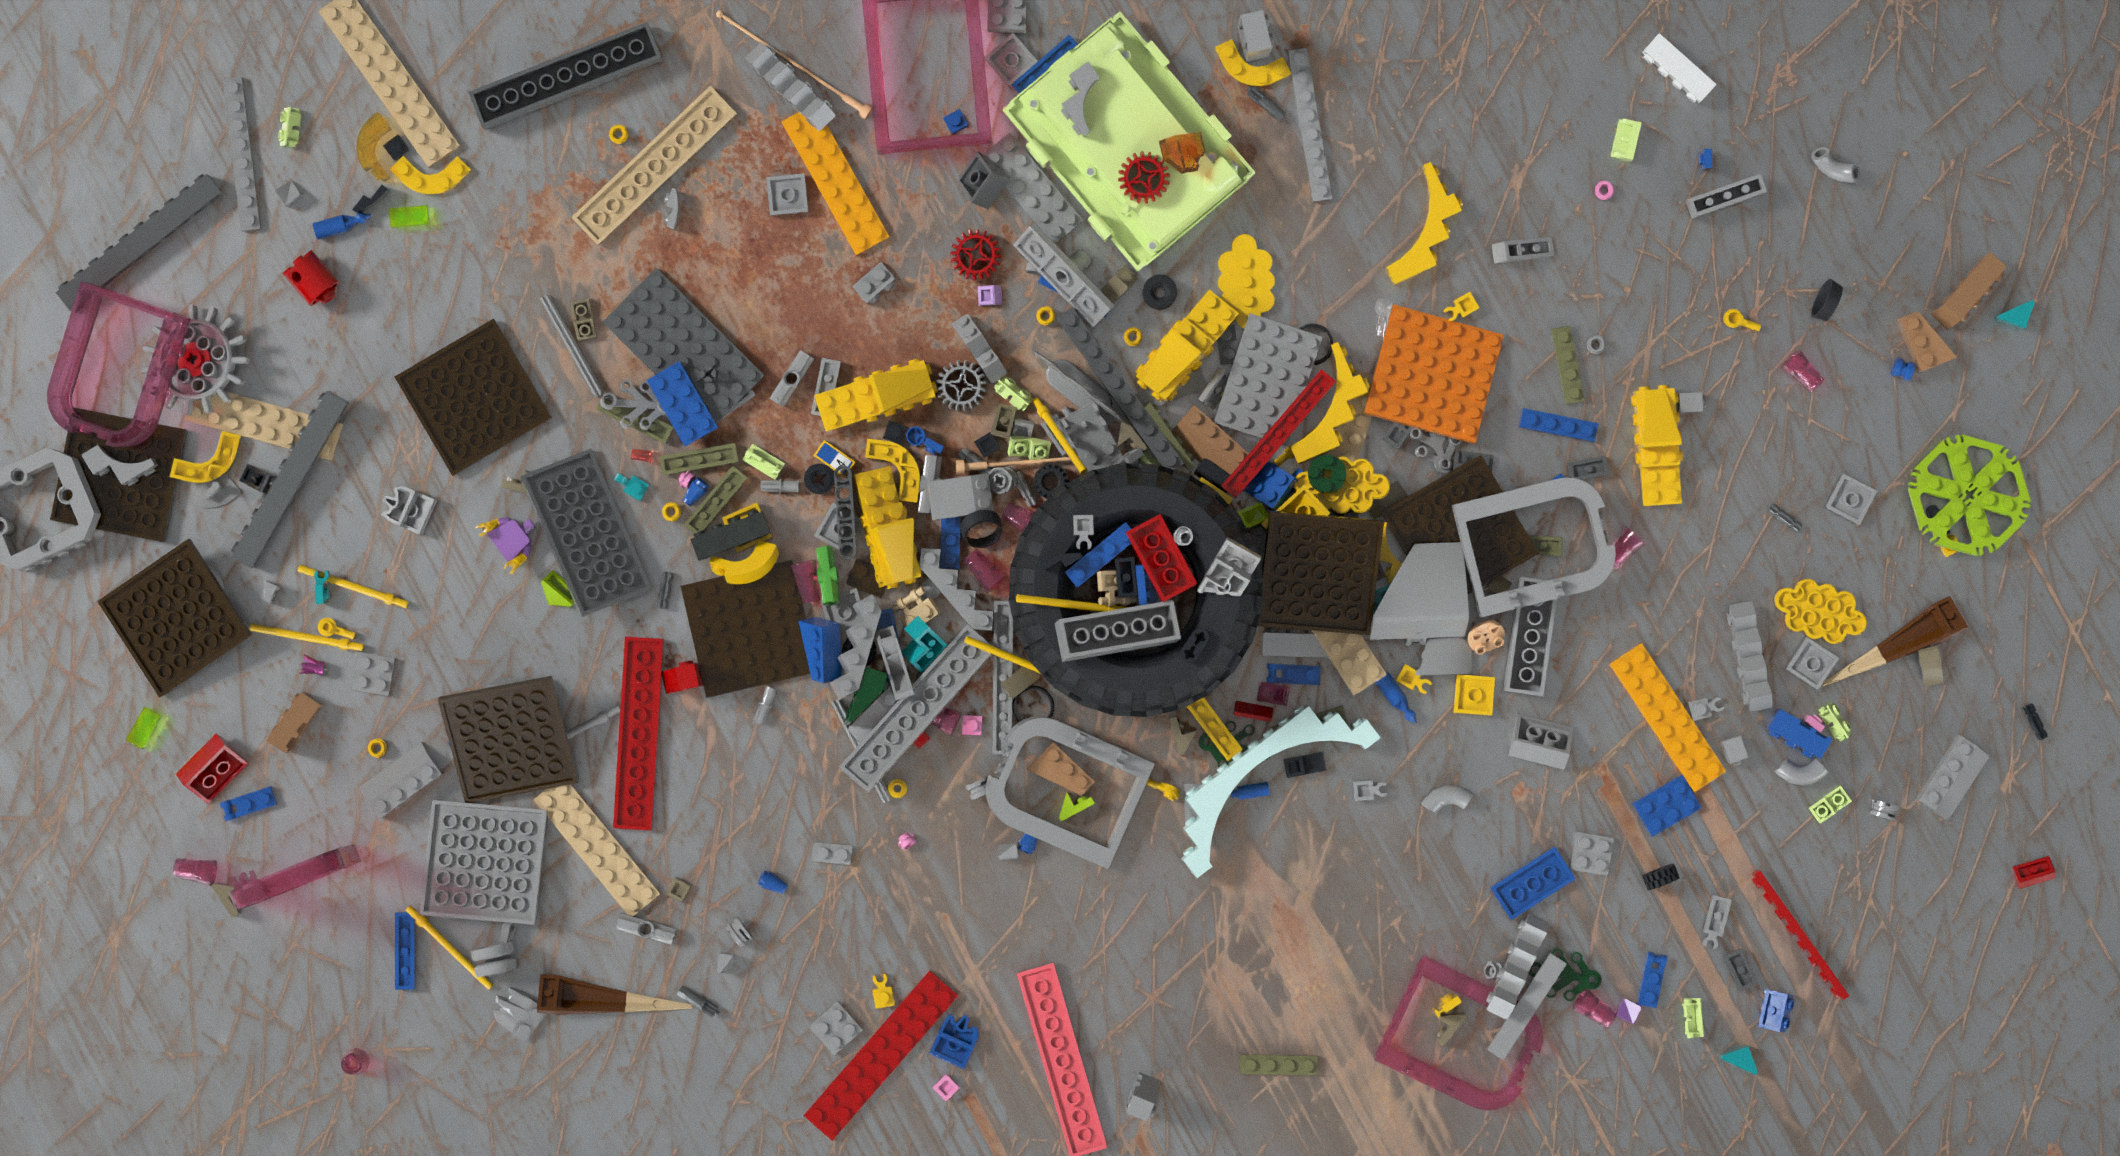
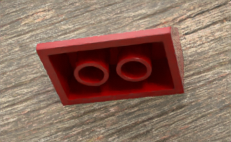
M216 733L176 773V776L187 789L209 804L249 763L226 740Z

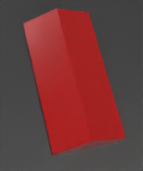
M1161 514L1125 532L1162 602L1197 584Z

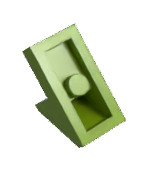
M1066 792L1059 816L1060 821L1095 804L1092 797L1087 798L1085 795L1077 799V804L1074 805Z

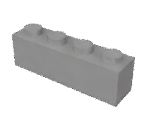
M1758 174L1692 197L1685 202L1691 219L1762 195L1767 192L1762 175Z
M1267 629V633H1262V656L1329 658L1311 630H1305V634H1297V630L1286 629V633H1278V629Z

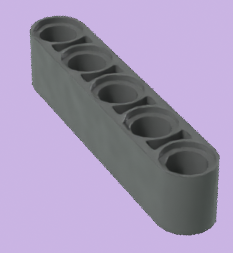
M841 465L834 471L838 544L841 557L850 560L857 554L853 479L849 467ZM841 469H846L849 473L848 477L844 480L838 477V472ZM843 488H847L850 492L849 497L846 499H842L839 496V491ZM844 507H848L851 510V515L848 518H843L840 515V511ZM846 526L852 529V534L849 537H844L841 533L842 529ZM845 546H851L853 548V554L851 556H845L843 554V548Z

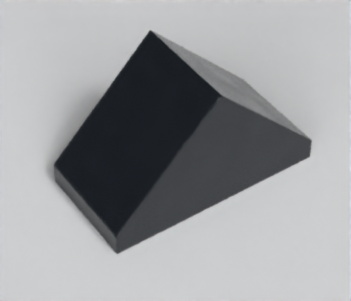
M247 464L239 481L261 493H265L268 491L269 484L274 476Z

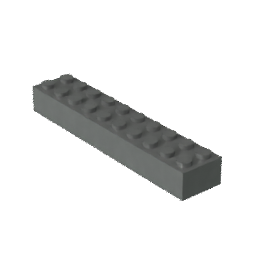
M645 22L468 93L482 128L487 130L663 61L651 28L648 22Z

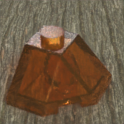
M1201 132L1174 135L1159 141L1163 160L1181 174L1198 171L1200 166L1198 162L1206 151Z

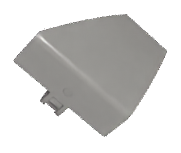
M1461 542L1413 545L1373 615L1370 640L1404 639L1405 646H1410V644L1414 643L1425 645L1427 638L1465 636L1469 620L1465 562Z

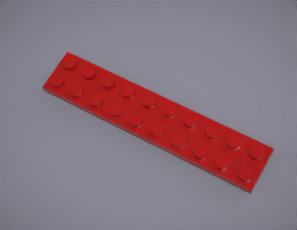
M625 636L613 828L652 831L664 639Z
M929 970L803 1116L833 1141L959 995Z

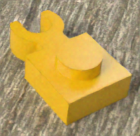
M1468 292L1453 301L1455 307H1447L1443 312L1451 311L1453 313V317L1448 319L1450 322L1454 321L1459 313L1463 318L1479 309V306L1471 292Z
M1404 664L1395 680L1411 690L1417 686L1419 692L1423 694L1427 692L1422 689V684H1432L1427 679H1419L1421 675H1416V670Z
M886 973L883 974L884 980L882 982L877 981L876 975L873 976V982L877 985V989H872L876 1009L895 1005L892 986L886 987L888 979Z

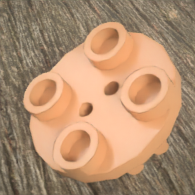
M1491 619L1480 622L1470 628L1468 644L1477 654H1484L1504 644L1505 630L1499 622Z

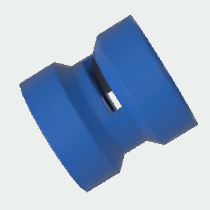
M1897 357L1894 361L1891 375L1895 377L1901 376L1903 380L1910 381L1916 363H1906L1902 358Z
M914 426L908 429L906 438L911 445L920 446L924 443L926 435L922 428Z

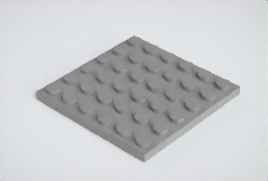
M432 800L419 915L535 925L547 810Z

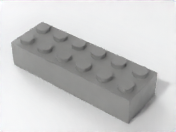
M1519 577L1517 588L1548 580ZM1557 599L1514 609L1503 691L1544 696Z
M1173 600L1059 619L1055 623L1062 662L1176 643L1181 639Z

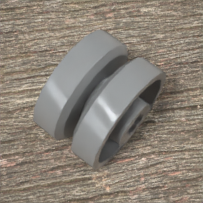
M512 941L471 950L472 961L485 960V963L474 967L476 977L499 975L518 968L516 958L503 959L504 955L511 954L514 951Z

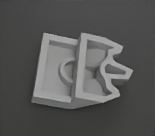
M405 486L394 487L395 498L385 496L382 499L389 506V510L384 511L381 515L389 522L422 536L437 500Z
M509 987V997L496 995L495 1001L501 1006V1009L494 1010L493 1014L497 1022L526 1042L546 1013H537L536 1001L521 990Z

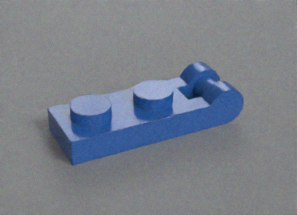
M1267 663L1269 677H1267L1266 683L1320 685L1321 666ZM1277 670H1282V678L1276 677Z
M272 786L220 803L221 809L223 808L225 812V821L277 805ZM236 804L238 811L233 813L231 805Z
M1653 952L1647 953L1637 1000L1638 1005L1657 1008L1667 955L1661 954V956L1654 955ZM1653 962L1659 964L1658 969L1651 968Z

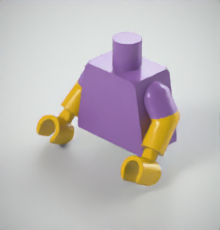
M509 517L496 518L487 523H480L475 527V529H483V533L479 534L480 537L487 533L508 561L504 569L507 566L512 567L509 574L512 575L517 567L527 560L531 550L530 543L532 542L527 534L536 528L530 519H527L520 525L516 519L512 520Z

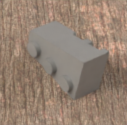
M1139 1072L1126 1103L1125 1112L1144 1121H1148L1149 1118L1152 1119L1156 1111L1155 1100L1161 1081Z

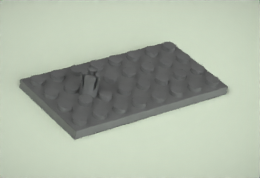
M657 268L603 321L655 375L681 361L716 424L765 376Z
M592 449L520 477L581 618L652 589Z

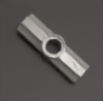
M800 350L769 399L784 408L814 361V358ZM789 374L797 376V381L794 384L787 382Z
M925 456L923 475H921L919 491L921 492L918 512L931 514L927 482L941 480L939 476L942 457Z
M620 913L616 927L618 930L672 945L676 928ZM643 924L651 926L649 934H644L641 931Z

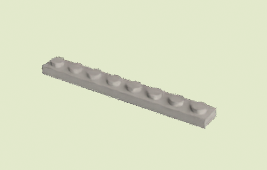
M1307 48L1288 51V58L1313 202L1332 199Z
M243 78L222 79L240 227L242 232L261 229Z
M994 601V647L1013 654V618L1009 601ZM993 655L992 754L1003 755L1007 745H1011V742L1005 740V737L1012 729V699L1000 683L1013 674V662Z

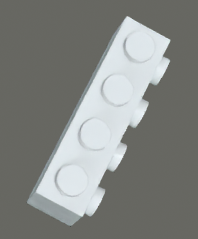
M1660 33L1642 52L1644 54L1643 58L1651 65L1654 63L1661 75L1672 79V84L1679 90L1683 89L1687 93L1686 97L1693 103L1697 102L1699 104L1716 86L1715 82Z

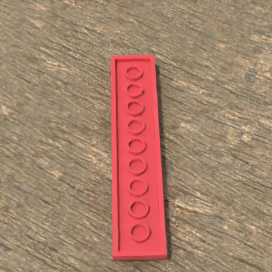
M1054 962L1017 973L1069 1155L1081 1156L1107 1148Z

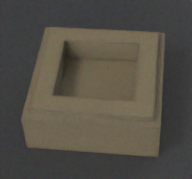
M674 877L666 894L683 903L692 885Z

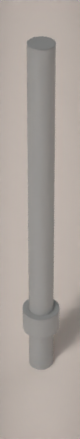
M618 705L606 712L602 711L596 717L566 731L568 739L599 723L603 724L609 721V718L620 713V706Z

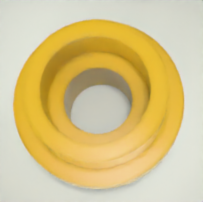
M615 125L610 129L609 137L612 142L622 144L628 138V130L623 125ZM621 131L622 137L617 138L615 136L616 132Z
M1048 306L1041 307L1036 314L1037 321L1045 326L1052 324L1055 320L1054 310ZM1045 312L1049 313L1050 315L1049 319L1047 320L1042 318V315Z
M1136 327L1128 328L1124 333V341L1129 346H1137L1143 339L1142 332ZM1130 334H1136L1137 339L1131 340L1129 338Z
M669 502L664 505L662 515L668 521H676L681 516V508L677 503ZM674 508L675 514L669 515V509Z
M373 739L368 744V752L373 757H382L387 752V744L382 739ZM377 744L381 746V750L379 752L375 751L374 749L375 745Z
M894 779L889 783L888 792L894 798H901L907 792V785L901 779ZM895 785L901 786L900 792L894 791Z

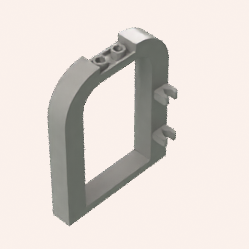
M1559 478L1451 505L1480 618L1592 590L1602 584L1613 569L1616 556L1615 545L1607 546L1606 542H1609L1607 532L1603 531L1602 523H1604L1603 515L1601 512H1598V508L1605 507L1599 493L1582 480ZM1563 497H1574L1585 505L1597 547V558L1590 569L1484 597L1466 525L1467 521Z
M1035 716L1020 721L1005 737V740L1011 742V745H1007L1004 750L1003 756L1005 758L1003 763H999L997 766L996 778L991 775L987 778L986 799L991 811L1000 821L1014 829L1109 869L1155 763L1049 717ZM1034 736L1048 737L1136 776L1106 847L1009 804L1005 797V784L1025 741Z

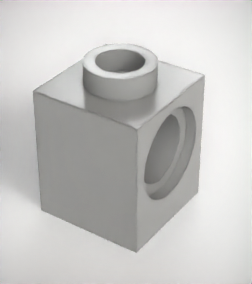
M1702 392L1678 394L1679 403L1677 404V410L1679 413H1701L1703 408H1706V397H1703Z
M1735 736L1720 742L1728 764L1733 763L1736 766L1745 763L1744 759L1748 758L1741 736Z

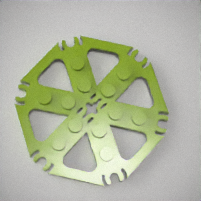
M1963 434L1961 437L1956 435V443H1952L1950 437L1945 439V442L1943 439L1912 470L1916 472L1910 474V476L1915 477L1917 480L1916 483L1909 482L1907 489L1919 530L1921 531L1924 526L1927 527L1922 534L1925 535L1927 532H1931L1933 537L1929 540L1930 542L1938 538V541L1933 545L1976 557L1984 554L1983 547H1985L1990 554L1993 552V548L1995 552L2026 521L2023 519L2028 517V514L2022 512V508L2029 509L2031 507V500L2019 460L2012 465V462L2016 460V456L2008 459L2006 453L2009 449H2005L2000 453L2001 449L2005 446ZM1969 446L1983 448L1991 451L1993 454V458L1975 476L1967 452ZM1945 453L1954 480L1930 474L1927 469L1928 465L1939 454ZM2006 472H2012L2016 478L2019 495L2011 497L1990 491L1989 489ZM1976 489L1972 495L1973 500L1969 498L1963 502L1967 495L1965 491L1969 493ZM1922 493L1950 501L1933 518H1928L1925 516L1920 496ZM1985 511L2010 517L2012 524L1999 537H1995L1991 534ZM1963 515L1965 516L1972 540L1970 544L1953 541L1947 537V531Z

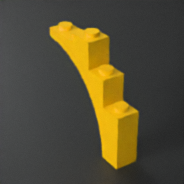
M1431 162L1422 166L1429 190V211L1426 223L1413 247L1402 258L1386 267L1393 285L1437 265L1435 262L1438 261L1434 250L1430 251L1429 248L1449 239L1448 234H1450V230L1447 224H1443L1442 221L1462 211L1461 207H1463L1460 197H1456L1454 193L1449 196L1446 195L1448 192L1444 182L1440 183L1438 175H1440L1436 165L1432 166Z
M1338 342L1331 345L1337 369L1336 390L1332 404L1319 425L1304 439L1290 446L1299 465L1341 447L1342 437L1339 431L1335 432L1334 429L1354 421V415H1356L1353 405H1348V402L1369 394L1367 389L1370 388L1367 378H1362L1360 374L1353 377L1352 374L1356 372L1352 363L1348 364L1345 357L1348 354L1344 345L1340 346Z

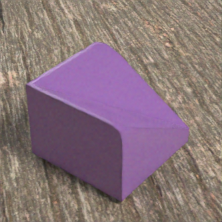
M1623 998L1615 1015L1634 1024L1642 1007Z

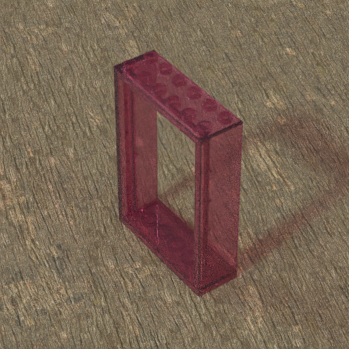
M862 0L878 155L992 144L978 0H965L978 133L900 141L889 140L883 78L885 72H883L876 3L905 0Z

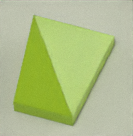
M1261 502L1237 512L1241 516L1247 531L1262 524L1269 517Z
M552 570L541 581L548 605L571 607L574 601L565 580Z

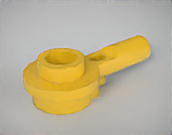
M1729 309L1723 316L1724 323L1730 328L1742 325L1758 332L1761 328V324L1745 319L1737 309Z
M323 618L318 623V631L323 636L328 637L337 634L352 640L355 638V632L338 627L332 618Z
M1148 778L1146 785L1162 791L1165 798L1171 801L1179 799L1181 791L1178 788L1167 783H1158Z

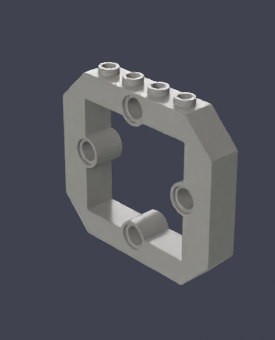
M45 448L0 469V490L13 484L28 486L33 482L34 474L55 466L63 485L58 490V500L63 504L71 505L79 524L53 537H42L38 544L16 553L9 537L14 532V523L11 519L1 517L0 515V524L3 522L5 525L4 530L0 531V564L26 573L34 570L35 565L40 563L44 565L51 562L52 558L57 555L58 557L67 555L69 550L74 547L79 549L86 546V542L92 539L101 513L78 458L52 448ZM23 471L24 478L20 481L19 474ZM69 491H72L73 496L68 500L67 494ZM52 542L53 548L49 551L48 544Z

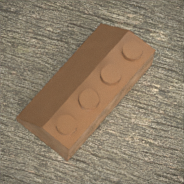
M1195 405L1171 431L1173 436L1178 435L1183 442L1181 446L1186 451L1188 450L1199 463L1206 458L1230 475L1249 454Z

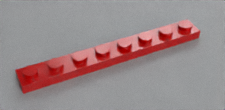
M1321 369L1221 487L1236 499L1336 381Z
M1757 869L1751 873L1754 877L1751 879L1758 889L1761 887L1765 893L1763 895L1764 899L1769 905L1772 903L1776 908L1774 910L1776 916L1780 920L1784 919L1787 924L1785 926L1786 930L1791 936H1796L1798 939L1797 945L1802 951L1806 950L1809 955L1807 959L1813 967L1817 966L1821 971L1819 973L1821 979L1831 985L1830 991L1836 999L1839 997L1841 1000L1849 997V994L1762 872Z

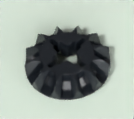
M814 464L805 472L804 483L812 493H827L834 485V473L825 464ZM814 472L820 476L827 474L823 479L825 486L819 482L812 484L816 480Z

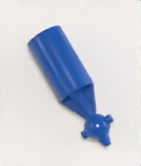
M363 212L358 213L356 217L339 215L313 223V229L316 238L322 239L346 232L357 222L363 224L371 215Z
M1387 672L1385 677L1375 682L1393 707L1405 713L1404 717L1407 721H1411L1414 724L1417 723L1415 712L1409 710L1407 696L1390 673Z

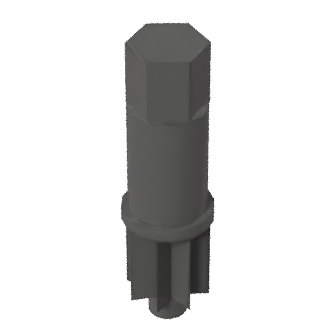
M1250 85L1246 89L1248 91L1247 96L1279 122L1286 113L1255 85L1253 88Z
M681 986L677 995L698 1008L699 1011L710 1017L714 1015L717 1017L719 1015L718 1007L707 999L702 998L684 986Z

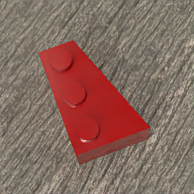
M693 660L680 662L679 667L662 671L666 694L703 686L698 663H693Z

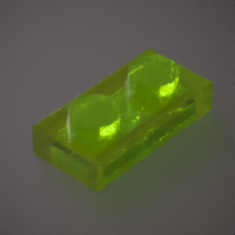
M428 205L389 208L390 228L430 225Z
M144 707L125 740L140 749H144L162 715Z

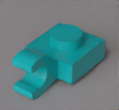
M618 473L614 479L626 486L623 492L638 501L642 499L649 487V484L634 475L629 480Z
M329 570L325 571L324 578L319 576V571L314 572L316 604L327 603V599L330 598V590L326 588L325 583L330 577Z

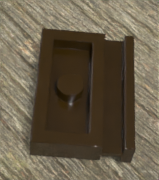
M856 558L846 584L882 599L887 586L879 588V584L875 579L874 565Z

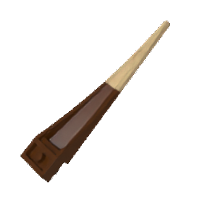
M1948 596L1932 604L1879 645L1826 679L1822 686L1914 654L1918 650L1949 641L1952 637L1967 631L1968 626L1953 600Z
M540 974L537 1013L572 1015L693 1008L692 1004L634 994L561 975Z

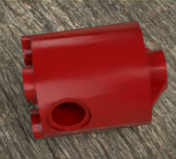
M313 250L306 253L304 257L301 255L293 261L294 266L287 268L282 273L309 306H313L318 302H322L325 305L335 297V288L338 286L339 281Z

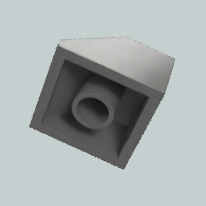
M977 151L956 182L971 203L989 209L1006 186L1009 178L1002 168Z

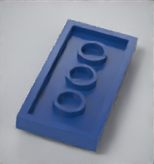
M681 361L676 362L646 380L685 447L719 428Z
M1554 846L1491 886L1490 889L1509 919L1513 920L1576 878Z

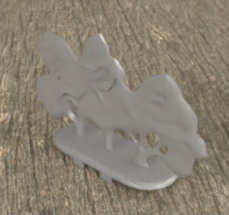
M1034 351V354L1048 366L1046 370L1048 383L1079 409L1094 402L1102 417L1109 413L1116 420L1124 423L1121 417L1111 409V395L1103 387L1071 362L1062 359L1052 362L1039 352Z

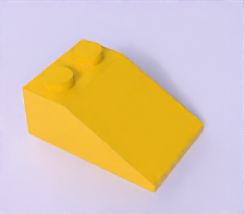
M1305 485L1276 510L1327 516L1330 514ZM1268 518L1262 523V526L1266 530L1268 526Z

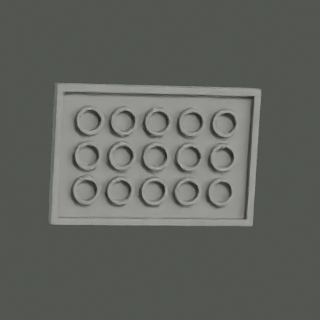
M1249 313L1214 423L1262 439L1306 388L1323 337ZM1290 436L1282 444L1283 446L1287 447Z

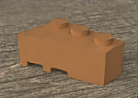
M1919 311L1896 320L1912 361L1916 363L1917 373L1957 358Z
M305 692L297 693L291 701V707L289 710L286 709L280 718L281 721L272 729L270 736L266 740L284 753H292L323 706L322 703Z
M1054 742L1026 769L1079 795H1082L1095 782Z

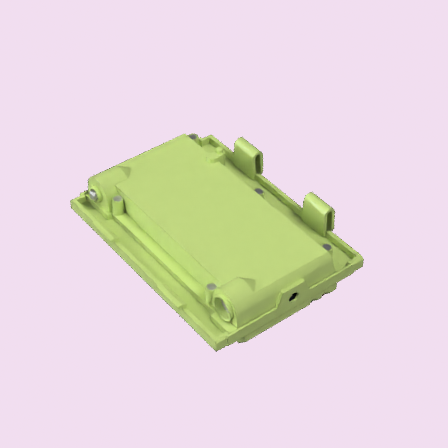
M1118 12L1075 48L1069 50L1053 63L1044 74L1012 99L1002 111L1028 141L1025 147L1043 168L1046 167L1048 161L1050 162L1049 167L1090 215L1087 221L1105 242L1111 235L1113 244L1134 269L1139 272L1255 175V171L1229 142L1228 139L1232 136L1213 114L1209 117L1167 68V65L1170 63L1153 41L1151 40L1147 44L1125 16ZM1089 62L1098 74L1099 80L1090 88L1084 101L1083 114L1090 134L1083 137L1081 134L1078 136L1072 128L1074 125L1070 118L1067 120L1061 112L1063 109L1061 104L1079 92L1078 89L1075 91L1068 81L1071 80L1069 75ZM1141 151L1144 152V157H1147L1148 152H1151V159L1158 155V163L1162 159L1165 161L1161 167L1168 166L1169 168L1164 174H1170L1169 178H1164V180L1170 182L1169 185H1163L1167 191H1159L1162 195L1161 198L1154 195L1155 202H1152L1149 197L1148 204L1144 203V198H1141V202L1137 203L1138 197L1136 196L1131 201V193L1126 196L1124 195L1127 188L1120 189V185L1125 183L1118 182V178L1124 177V175L1118 173L1119 170H1126L1121 164L1129 165L1126 158L1129 157L1133 161L1134 153L1140 158ZM1141 162L1147 171L1157 169L1150 163ZM1136 165L1130 169L1128 181L1138 175ZM1141 171V178H1139L1138 180H1140L1141 182L1143 180V182H1146L1147 184V178L1150 177V175H1145V173H1142ZM1160 174L1151 179L1152 190L1158 187ZM1142 185L1131 186L1137 192L1147 193Z

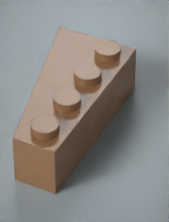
M1987 253L1967 274L1968 277H1965L1955 287L1956 291H1953L1942 301L1943 305L1935 309L1931 316L1947 330L1960 321L1963 323L1970 316L1968 313L1970 309H1975L1982 302L1980 300L1982 295H1988L1993 289L1991 285L1994 282L1998 283L2005 275L2003 271L2007 266L1993 253Z

